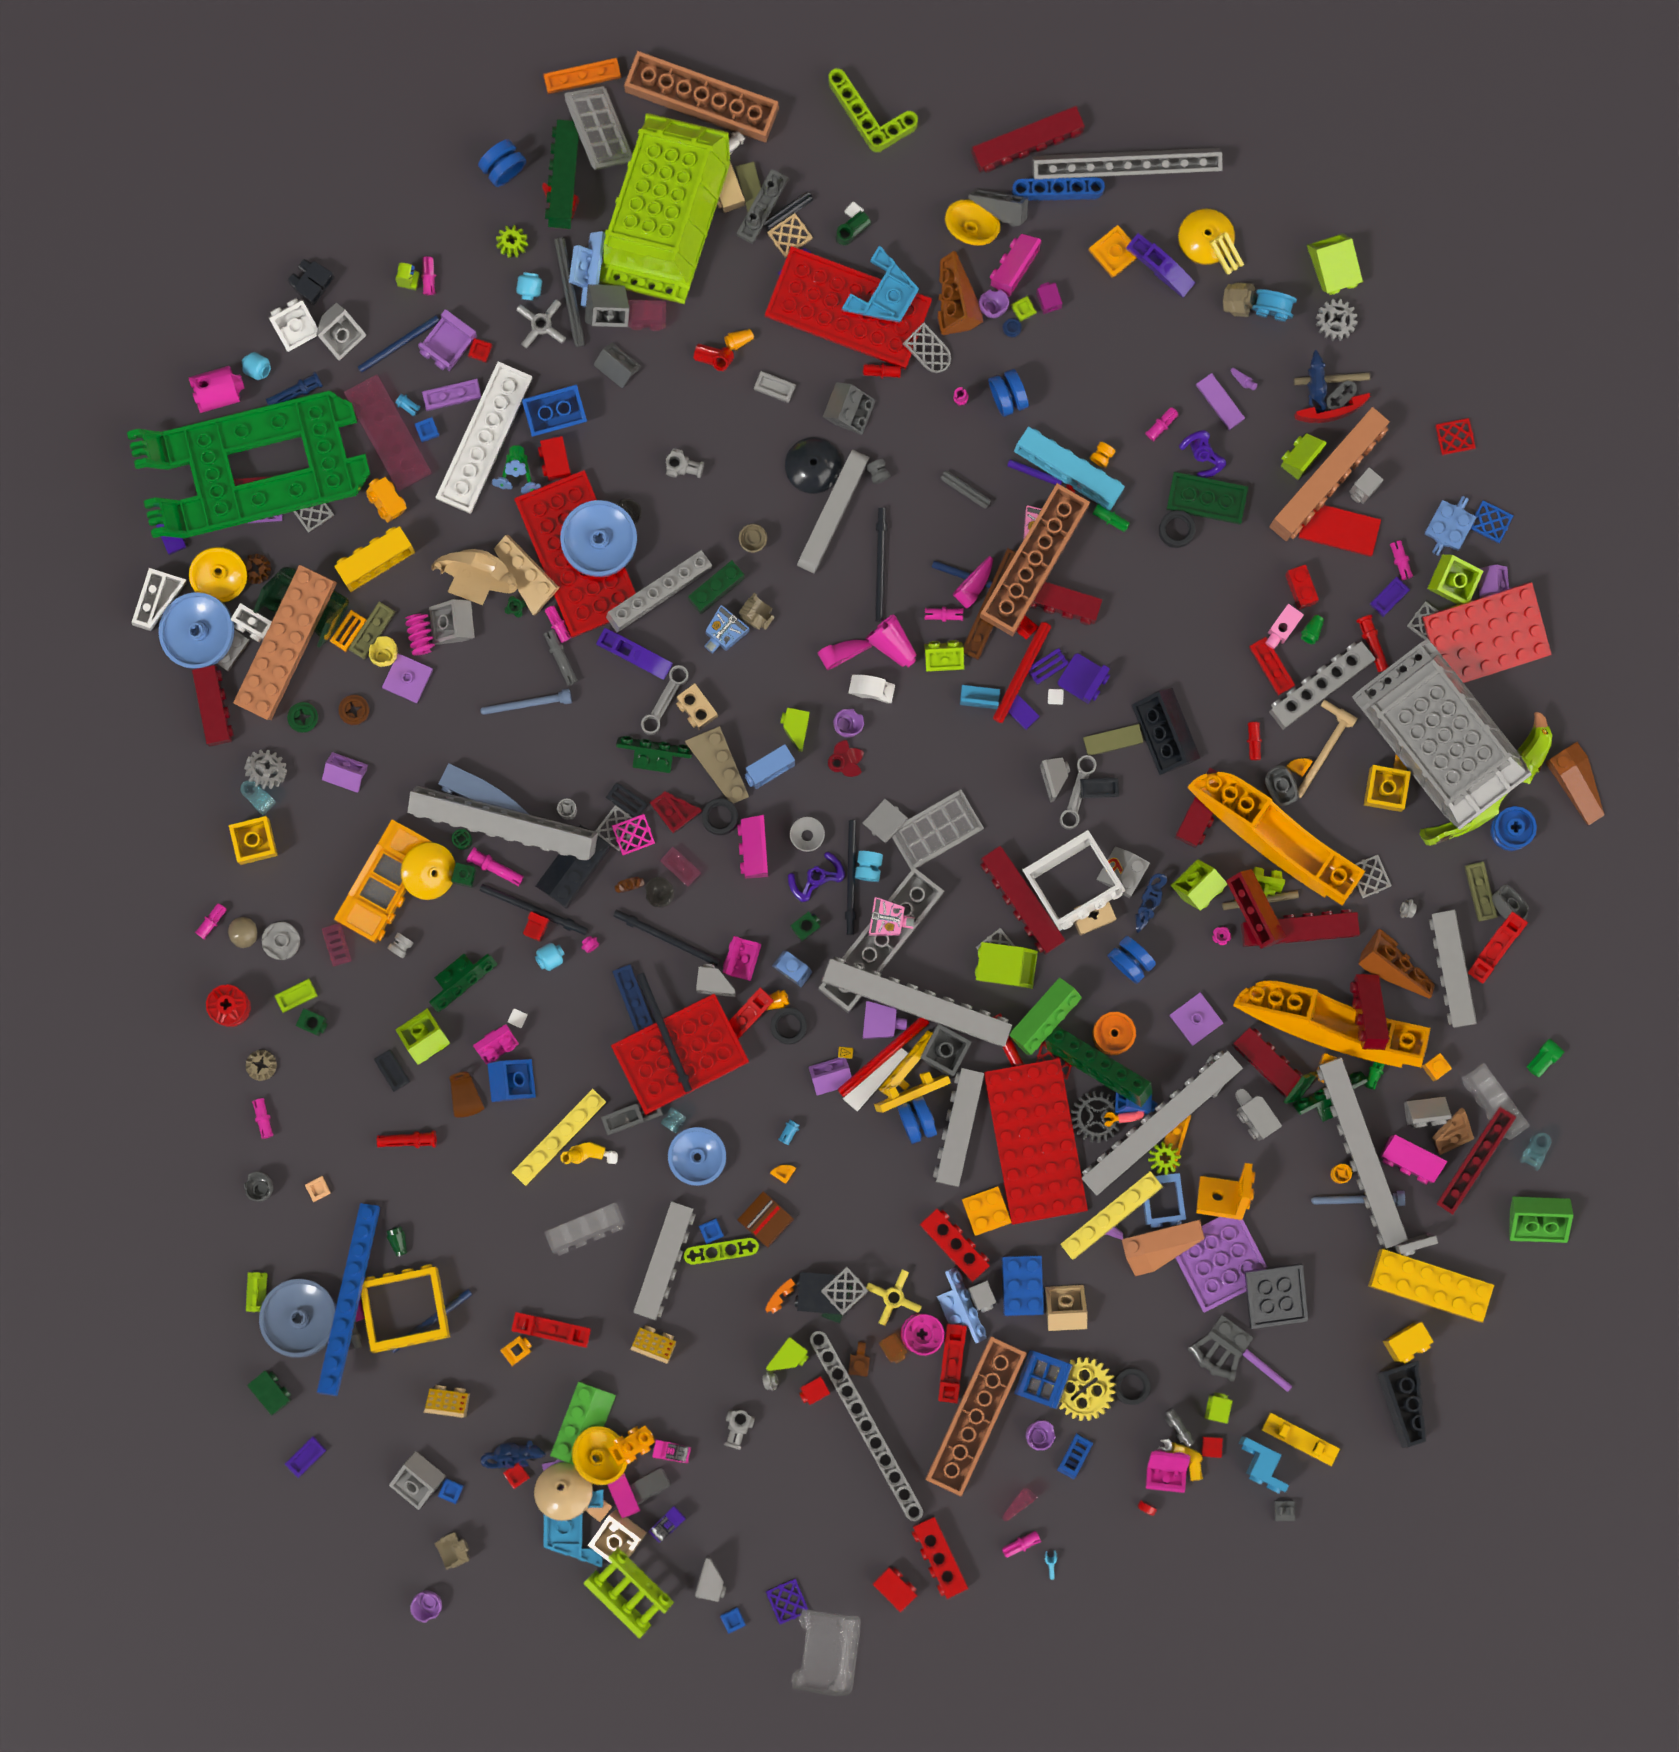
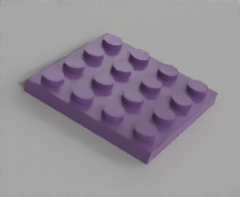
M1218 1217L1202 1225L1205 1239L1175 1258L1203 1313L1246 1292L1244 1271L1268 1268L1243 1219Z

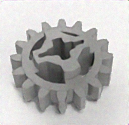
M1332 299L1330 305L1325 302L1324 308L1320 307L1319 312L1321 314L1316 316V319L1320 321L1316 323V326H1321L1319 332H1325V338L1330 335L1332 341H1334L1335 337H1338L1339 341H1341L1343 335L1348 338L1349 332H1354L1355 328L1353 326L1357 325V321L1353 319L1357 317V314H1352L1355 308H1348L1349 302H1346L1344 305L1342 304V299L1338 303H1335V300ZM1327 313L1328 321L1325 323V314ZM1347 317L1349 318L1348 327L1346 326L1347 324L1345 322ZM1334 318H1341L1340 322H1332Z
M259 750L258 754L253 752L246 761L244 767L246 770L245 776H250L249 782L255 781L256 787L259 784L262 785V789H265L266 786L270 789L274 785L278 787L280 782L283 783L287 773L285 769L286 763H281L283 758H277L276 752L271 755L269 750L266 753H263L262 750Z

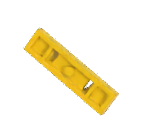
M928 1030L879 1087V1091L887 1096L885 1089L888 1087L899 1086L905 1091L910 1086L904 1078L921 1059L920 1056L932 1032Z
M925 1071L919 1074L922 1081L920 1085L899 1094L895 1086L885 1089L888 1098L874 1104L877 1112L883 1113L950 1084L949 1076L940 1075L932 1079L930 1072Z
M1269 1413L1261 1429L1329 1466H1332L1340 1448L1272 1413Z

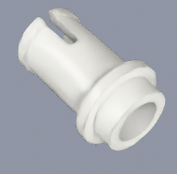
M738 131L732 133V137L729 139L730 155L745 140Z

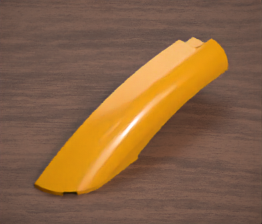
M1225 772L1206 773L1194 779L1188 786V789L1210 811L1243 840L1282 870L1324 898L1328 896L1343 906L1365 873L1363 869L1326 846L1281 810L1272 801L1273 799L1235 775Z
M1261 981L1250 988L1246 987L1240 992L1234 1002V1007L1256 1019L1325 1048L1402 1068L1403 1064L1422 1067L1430 1034V1028L1386 1018L1389 1041L1385 1050L1362 1049L1361 1042L1358 1041L1359 1028L1355 1024L1356 1009L1319 993L1316 989L1279 981Z

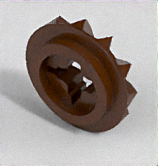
M255 553L248 555L243 560L247 570V582L260 584L268 579L271 574V564L264 555ZM252 562L257 566H261L259 568L260 575H258L255 571L251 572V569L253 568Z
M359 695L345 697L338 709L340 718L349 725H360L367 719L369 714L367 701ZM351 703L356 708H360L357 711V717L353 713H348L351 710Z
M633 877L618 882L614 888L616 892L623 893L640 888L645 883L643 878Z

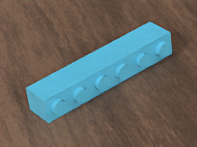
M1028 427L1014 449L1015 453L1052 476L1062 480L1065 484L1071 485L1075 490L1109 511L1125 488L1119 480L1112 479L1103 470L1091 466L1087 460L1075 456L1072 451L1062 448L1056 441L1046 438L1036 429Z

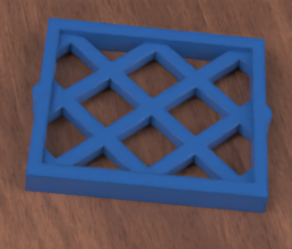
M1482 501L1474 515L1476 518H1479L1480 524L1474 526L1473 523L1471 530L1500 543L1514 515ZM1484 506L1486 513L1480 514L1481 507ZM1496 512L1498 519L1492 520L1490 514ZM1499 512L1502 513V514H1504V515H1506V516L1501 517L1500 514H1499ZM1487 515L1489 521L1483 523L1481 517ZM1508 518L1509 521L1504 526L1502 520ZM1499 521L1501 527L1495 529L1493 523ZM1491 524L1492 530L1486 532L1484 525ZM1482 527L1483 532L1476 528ZM1502 530L1503 533L1498 538L1496 531ZM1494 533L1495 538L1488 534Z

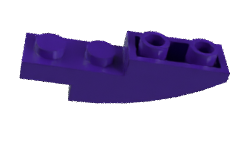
M1139 233L1126 247V250L1155 272V276L1182 298L1195 284L1192 278L1155 243L1151 244Z
M604 628L596 643L601 648L665 680L673 665L672 662L607 628Z

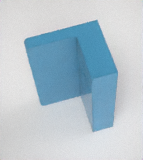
M962 685L960 705L997 709L999 706L1000 689Z

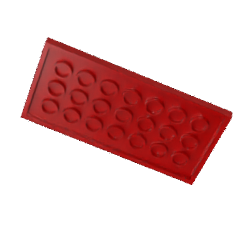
M791 246L767 307L765 317L906 369L912 353L903 343L924 323L932 298L917 293L900 323L843 311L842 307L850 294L868 303L880 284L881 279Z
M585 470L514 498L544 572L560 587L554 596L571 637L574 638L610 623L606 618L608 612L636 594L626 568L624 567L619 572L604 577L585 575L577 571L567 561L560 541L561 529L567 516L581 504L597 500Z
M1060 1058L984 1072L1011 1224L1088 1211Z

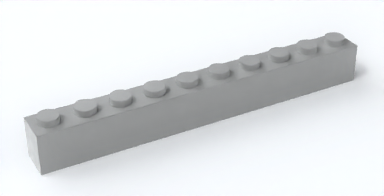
M1220 148L1032 156V174L1034 179L1222 171V151Z
M416 786L410 791L407 813H411L415 817H426L434 822L449 823L452 827H465L469 831L484 832L491 837H503L506 841L522 842L525 846H538L545 851H557L560 855L576 856L579 860H589L595 854L598 832Z
M834 957V960L829 959L821 980L824 983L1005 1047L1012 1024H1009V1020L1000 1016L997 1019L990 1017L991 1013L984 1010H979V1012L973 1011L972 1006L961 1003V1006L954 1004V1000L945 996H943V999L935 997L936 993L925 990L923 993L918 991V987L909 983L906 986L899 984L900 980L896 978H882V974L871 970L868 973L863 971L864 967L854 963L852 966L844 964L845 960Z
M1221 1050L1213 1057L1215 1061L1210 1066L1206 1063L1199 1070L1201 1074L1196 1078L1190 1077L1184 1083L1186 1085L1185 1088L1181 1091L1179 1089L1175 1090L1170 1095L1171 1100L1165 1104L1163 1101L1155 1108L1157 1112L1154 1115L1150 1116L1148 1114L1140 1121L1142 1125L1138 1129L1133 1127L1126 1133L1127 1138L1123 1142L1119 1139L1111 1146L1113 1150L1108 1155L1104 1152L1096 1159L1099 1163L1094 1167L1089 1165L1082 1172L1084 1176L1081 1179L1096 1196L1243 1069L1228 1051L1224 1053Z
M1341 1057L1319 1064V1069L1316 1071L1320 1081L1324 1080L1326 1088H1323L1326 1099H1331L1333 1105L1330 1106L1331 1113L1339 1121V1124L1336 1126L1340 1136L1344 1135L1346 1141L1343 1143L1344 1149L1347 1154H1351V1168L1353 1172L1357 1171L1359 1179L1356 1181L1360 1191L1364 1190L1366 1197L1363 1198L1366 1208L1371 1209L1372 1215L1369 1216L1373 1227L1377 1226L1379 1234H1376L1380 1245H1384L1385 1248L1408 1241L1343 1060Z

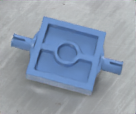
M1461 496L1458 505H1452L1442 500L1425 532V535L1437 542L1432 551L1433 554L1436 553L1439 556L1444 546L1451 547L1457 551L1461 548L1476 519V516L1466 512L1464 509L1469 501L1468 498L1464 500L1465 497Z

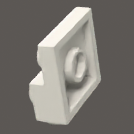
M297 298L287 303L288 307L282 310L280 307L270 312L271 316L268 317L287 352L317 336L318 327L303 300L298 301Z

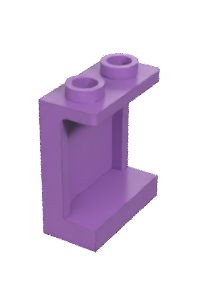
M445 309L441 314V320L423 343L420 342L418 344L421 355L427 359L431 357L436 361L434 364L442 370L447 369L450 372L471 345L473 339L477 337L476 331Z

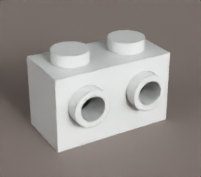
M241 603L230 619L234 622L235 629L242 633L244 631L251 633L250 637L259 643L261 640H264L272 621Z

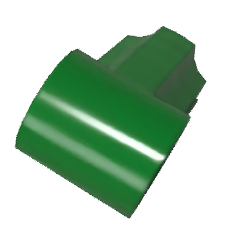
M1551 1038L1539 1049L1540 1052L1526 1066L1537 1078L1565 1052Z

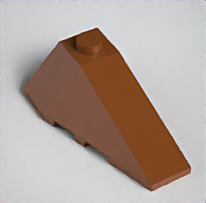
M952 251L940 260L942 294H939L941 311H938V321L941 334L943 335L969 331L983 322L979 302L956 251Z
M1379 928L1361 952L1358 964L1372 975H1379V978L1430 999L1433 994L1434 983L1420 968H1415L1409 961L1410 957L1407 953L1403 955L1396 947L1398 943Z

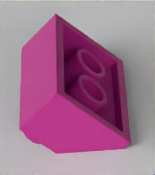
M1021 234L1019 238L1015 237L1010 244L1012 249L1008 254L1005 253L1000 260V268H995L990 276L992 279L991 286L997 290L1004 291L1010 297L1039 252L1042 240Z
M764 815L741 819V824L737 825L738 836H742L743 842L739 843V854L744 857V862L740 863L741 874H745V879L768 877Z
M1397 1135L1389 1136L1379 1156L1383 1159L1382 1162L1390 1167L1395 1165L1400 1168V1172L1408 1176L1413 1174L1418 1177L1417 1180L1426 1185L1428 1182H1435L1447 1163L1446 1160Z

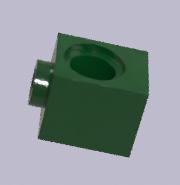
M456 863L452 883L472 888L476 868Z
M808 911L791 924L790 928L800 941L803 942L820 929L819 923L821 921L815 913L811 915ZM804 921H809L812 923V928L805 931L802 929L801 924Z
M303 1008L296 1027L319 1036L320 1033L323 1034L328 1023H326L327 1019ZM312 1018H316L318 1021L315 1028H309L308 1022Z

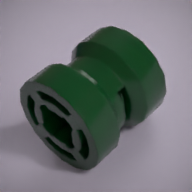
M458 829L452 835V842L457 849L466 850L472 844V837L467 830Z

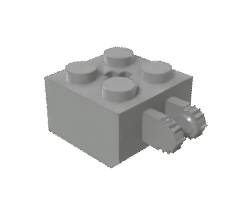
M1237 1090L1235 1097L1240 1104V1107L1237 1109L1239 1112L1237 1116L1242 1123H1247L1250 1128L1248 1132L1253 1139L1263 1140L1282 1127L1263 1097L1256 1096L1251 1098L1246 1090Z

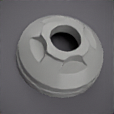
M800 818L791 827V842L801 851H814L824 841V828L815 818ZM803 831H811L813 833L812 840L804 841L801 837Z

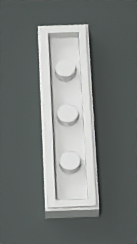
M900 1048L846 1095L843 1100L858 1112L908 1053L903 1048Z

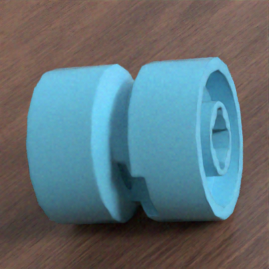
M859 851L857 862L860 866L856 867L855 878L879 882L881 871L878 867L882 865L883 854Z

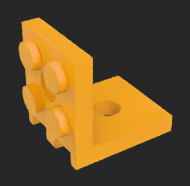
M1244 1164L1239 1182L1200 1176L1196 1213L1242 1220L1246 1209L1249 1210L1250 1202L1254 1195V1189H1252V1183L1255 1180V1172H1252L1253 1164ZM1218 1194L1222 1197V1200L1217 1201L1212 1195Z

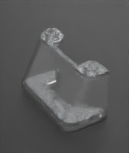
M802 1609L799 1622L803 1629H807L802 1669H798L793 1673L792 1689L831 1696L849 1695L853 1687L860 1618L854 1615Z

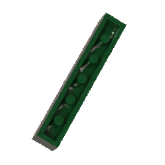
M557 119L556 127L553 126L552 138H555V143H551L550 154H554V159H550L549 170L553 172L552 175H548V187H551V192L547 191L546 203H550V207L545 210V219L548 220V227L571 229L579 134L574 121Z

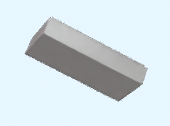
M760 371L754 390L789 403L796 384Z

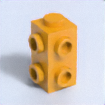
M384 477L380 480L376 478L369 483V488L366 491L367 498L371 503H374L382 519H385L388 523L404 513L407 508L406 503L402 497L398 496L391 481Z
M636 1426L627 1432L628 1437L620 1436L612 1441L614 1445L608 1450L618 1465L623 1462L627 1465L637 1459L635 1457L636 1454L640 1453L642 1456L651 1450L650 1445L655 1443V1440L653 1439L652 1432L646 1426L640 1429Z

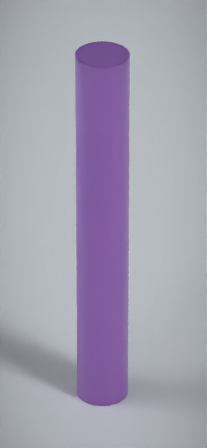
M1248 1349L1243 1352L1242 1355L1284 1390L1288 1392L1292 1388L1291 1384Z

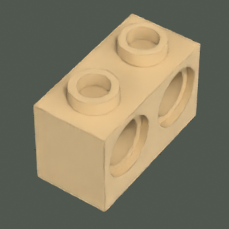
M693 684L677 696L678 702L676 705L682 713L686 711L689 715L687 720L693 728L697 726L700 730L718 717L717 712L696 684ZM688 696H693L696 699L691 705L685 703V698ZM699 711H704L707 716L705 719L699 720L696 718V714Z

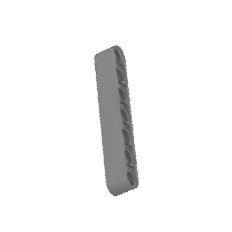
M852 449L797 566L815 574L870 457Z

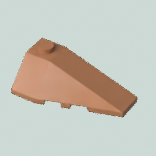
M1197 1220L1122 1239L1126 1259L1134 1275L1139 1276L1158 1270L1204 1240L1205 1237L1201 1221Z

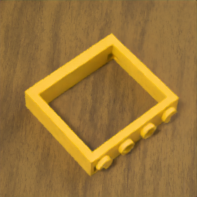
M432 1265L421 1266V1270L413 1271V1268L402 1270V1274L394 1275V1272L383 1274V1278L375 1279V1276L364 1278L361 1298L371 1352L377 1353L450 1337L438 1268L432 1267ZM431 1275L440 1329L377 1342L367 1288Z

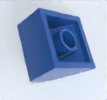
M532 1059L505 1060L487 1064L492 1102L536 1098Z

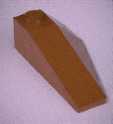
M1578 742L1545 762L1588 826L1604 816L1588 756Z

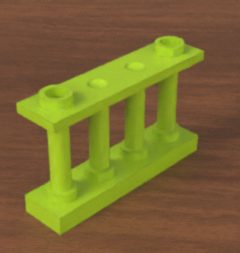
M617 1548L608 1557L611 1561L608 1567L601 1574L595 1570L583 1584L640 1639L652 1626L648 1621L659 1609L665 1613L674 1602L628 1558L626 1553ZM618 1568L625 1577L614 1588L606 1579ZM632 1582L639 1591L627 1601L620 1593ZM646 1595L654 1604L641 1615L634 1607Z

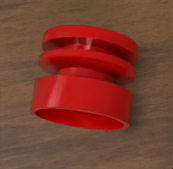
M229 984L220 985L209 993L206 1000V1011L216 1023L226 1027H236L244 1023L249 1017L251 1004L247 994L241 989ZM228 1000V1002L231 1003V1007H228L226 1010V1008L223 1007V1003H227Z

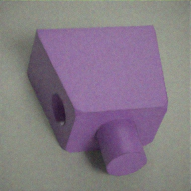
M866 1001L863 1039L894 1037L895 1029L906 1030L907 1019L896 1018L897 1009Z

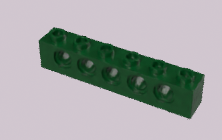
M1056 1026L1053 1032L1045 1039L1049 1052L1138 1106L1142 1107L1153 1093L1150 1081L1059 1026Z

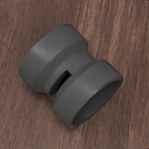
M884 459L873 461L866 466L868 472L872 474L873 484L881 483L891 477L889 471L885 469Z

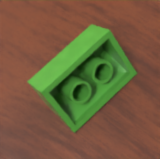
M1512 1197L1509 1228L1510 1241L1568 1243L1573 1219L1571 1199Z

